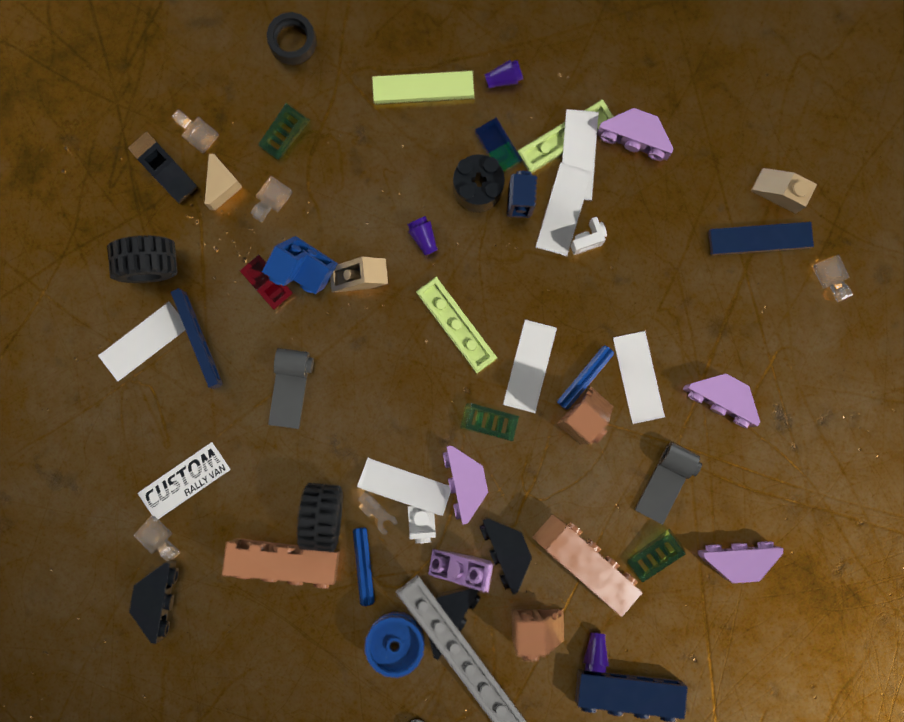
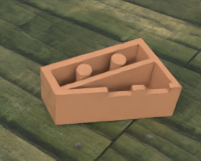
M590 386L557 424L579 444L598 443L607 433L604 428L609 423L613 405Z
M512 609V642L517 656H522V660H539V656H546L564 641V609Z

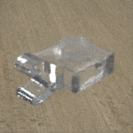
M179 109L172 116L175 122L186 130L182 137L202 154L219 136L213 128L199 117L192 122Z
M270 176L257 193L256 197L261 202L255 205L251 214H253L255 219L262 222L271 209L279 212L293 193L292 190Z
M839 255L812 266L822 288L831 287L837 303L853 296L849 286L843 282L850 277Z
M368 491L358 498L361 502L359 508L368 517L373 515L378 519V530L382 534L386 535L388 533L383 527L385 520H390L394 525L398 523L397 519L387 513Z
M151 516L133 535L151 554L159 550L160 555L166 561L173 560L180 553L167 540L172 533L155 516Z

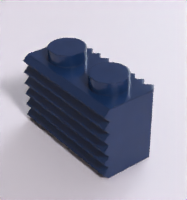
M517 171L516 174H511L508 186V217L530 218L536 206L537 177L529 171Z

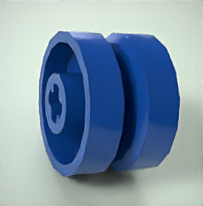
M390 612L382 615L373 623L366 637L365 653L368 663L376 672L386 677L398 678L411 673L419 665L423 657L425 637L421 625L414 617L404 612ZM392 641L399 643L397 648L391 647Z

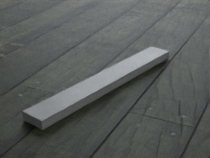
M415 576L396 591L398 596L492 722H526L419 576Z

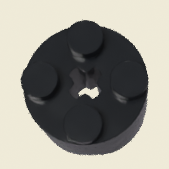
M472 155L458 163L453 176V194L457 202L468 211L476 213L488 211L500 200L505 176L498 161L486 155ZM475 181H480L482 186L477 187Z

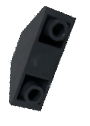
M147 131L128 147L137 160L179 204L198 188Z
M484 517L482 518L484 525L479 527L485 541L491 540L494 549L490 550V554L495 566L500 564L504 574L499 576L505 590L510 589L514 595L518 593L532 560L531 553L521 531L491 518Z
M175 560L163 563L133 587L129 613L150 643L153 644L163 640L169 631L170 622L166 620L168 610L172 609L174 603V595L171 594L172 585L177 582L179 569L176 568L177 561Z
M463 587L439 593L436 597V601L459 632H461L467 621L464 616L468 609L473 610L480 600L479 590ZM429 637L433 658L439 660L442 653Z

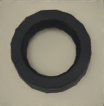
M294 12L282 13L269 24L266 34L267 42L273 55L279 61L289 65H296L305 62L312 56L316 47V36L313 26L303 15ZM297 26L306 33V43L297 51L288 52L282 50L277 43L278 34L286 27Z

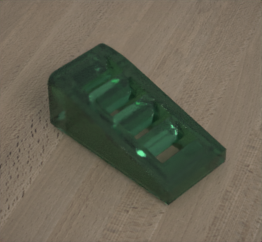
M286 103L258 146L277 160H280L310 119L292 105ZM289 115L298 120L296 124L288 119ZM283 123L292 128L290 133L281 127ZM278 131L286 137L285 141L277 137L275 133ZM270 139L281 146L279 150L268 143Z
M467 403L460 428L513 441L519 416ZM475 411H476V412H477V416H476L475 424L472 425L474 413H475ZM484 414H488L485 428H482ZM496 416L498 417L495 431H493L491 429L494 417ZM504 419H508L505 434L501 433Z
M668 529L629 558L627 563L643 583L686 555L674 533L671 529ZM668 541L674 548V551L670 552L664 543ZM658 547L665 554V558L662 559L656 551ZM649 553H651V555L657 561V564L653 565V563L647 557ZM640 559H642L649 568V570H647L646 572L638 562Z

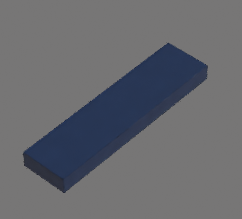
M811 222L718 228L708 231L711 256L810 249L814 247Z
M179 288L171 291L208 388L216 389L221 387L223 384L187 293Z

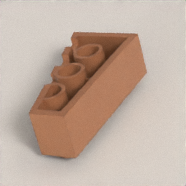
M552 514L532 538L622 617L642 594L635 587L638 582L627 572L622 575L617 571L620 565L608 555L604 559L599 554L601 548L592 540L588 539L585 542L580 537L583 532L570 522L566 525Z
M237 538L226 543L222 575L234 576L240 579L258 578L265 582L281 580L287 581V584L303 585V582L314 583L313 587L329 588V585H334L337 579L340 550H334L333 553L301 550L299 545Z

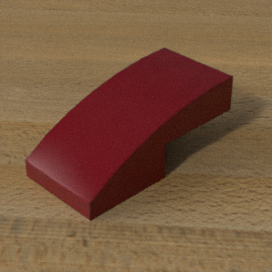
M258 254L240 272L274 310L293 292L286 285H277L269 280V276L262 272L266 262Z

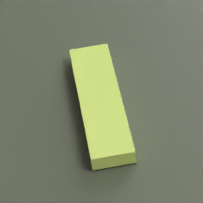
M473 71L372 76L374 104L474 98Z
M603 99L584 110L599 112L597 131L601 122L614 117ZM565 122L517 151L518 156L529 172L533 173L563 154Z
M437 277L416 291V294L476 374L497 359L496 355Z

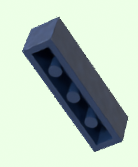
M578 669L575 702L578 707H581L582 711L596 713L597 709L607 710L608 714L623 716L625 712L634 713V717L641 719H650L651 715L660 716V719L663 721L676 722V718L685 719L688 686L679 680Z

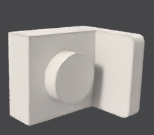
M597 217L591 218L589 222L592 234L587 231L575 236V240L570 245L573 255L602 246L605 242L607 231L603 222L599 223Z
M408 506L409 539H415V543H430L431 538L436 537L434 513Z

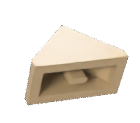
M209 154L205 205L210 210H216L238 192L242 186L215 154Z

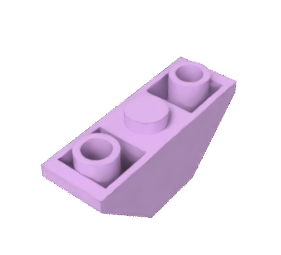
M636 108L601 122L597 131V135L607 143H620L632 152L642 151L654 160H667L673 152L671 142L658 116Z
M728 374L691 383L683 388L684 391L689 393L688 397L698 403L703 401L711 405L710 409L713 412L722 416L728 414L734 418L733 422L743 428L747 429L748 426L756 427L760 423L750 387Z
M447 446V452L443 453L445 467H451L453 478H448L451 494L456 493L458 503L453 504L456 520L462 519V524H468L488 493L484 469L482 465L455 447Z
M771 541L757 542L758 547H748L747 543L731 544L732 548L722 549L721 545H705L706 550H698V556L731 583L759 582L781 557L783 548L774 546V542Z
M433 549L428 575L488 592L493 564L490 560Z

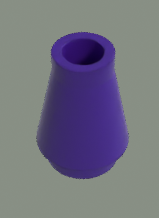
M508 60L485 74L489 89L518 84V81L523 80L517 60L512 62Z
M426 216L407 224L409 227L408 233L422 250L424 256L438 250L431 221H428Z
M590 633V639L583 659L586 671L606 673V666H609L606 634Z

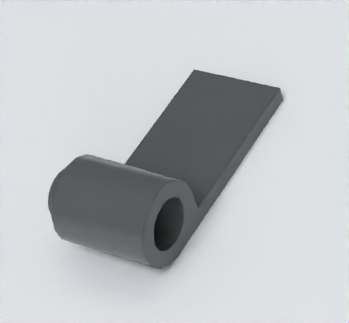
M277 348L274 359V373L276 376L268 425L300 429L307 375L312 373L314 358L310 357L309 352Z
M671 441L664 450L634 510L663 525L685 480L691 476L695 477L702 467V463L699 462L700 456Z

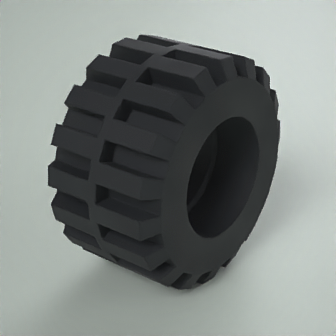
M148 235L131 236L117 239L107 245L109 274L113 280L124 283H149L167 280L177 275L175 242L171 239Z
M307 483L301 496L297 522V542L301 550L333 553L337 547L343 509L341 486Z

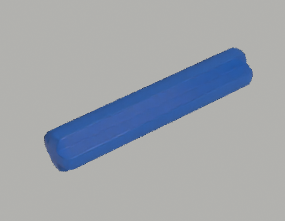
M604 345L558 399L557 403L562 408L568 410L613 357V350Z
M361 527L353 529L359 598L361 606H370L374 604L375 600L367 529Z

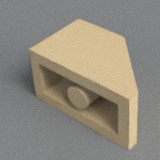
M763 168L751 191L796 214L807 206L817 184L794 172Z
M360 257L338 264L330 277L332 292L372 289L388 284L386 259Z

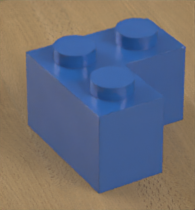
M294 236L274 247L262 272L269 276V280L277 285L285 286L294 280L300 284L304 291L317 294L325 288L338 263L297 236Z

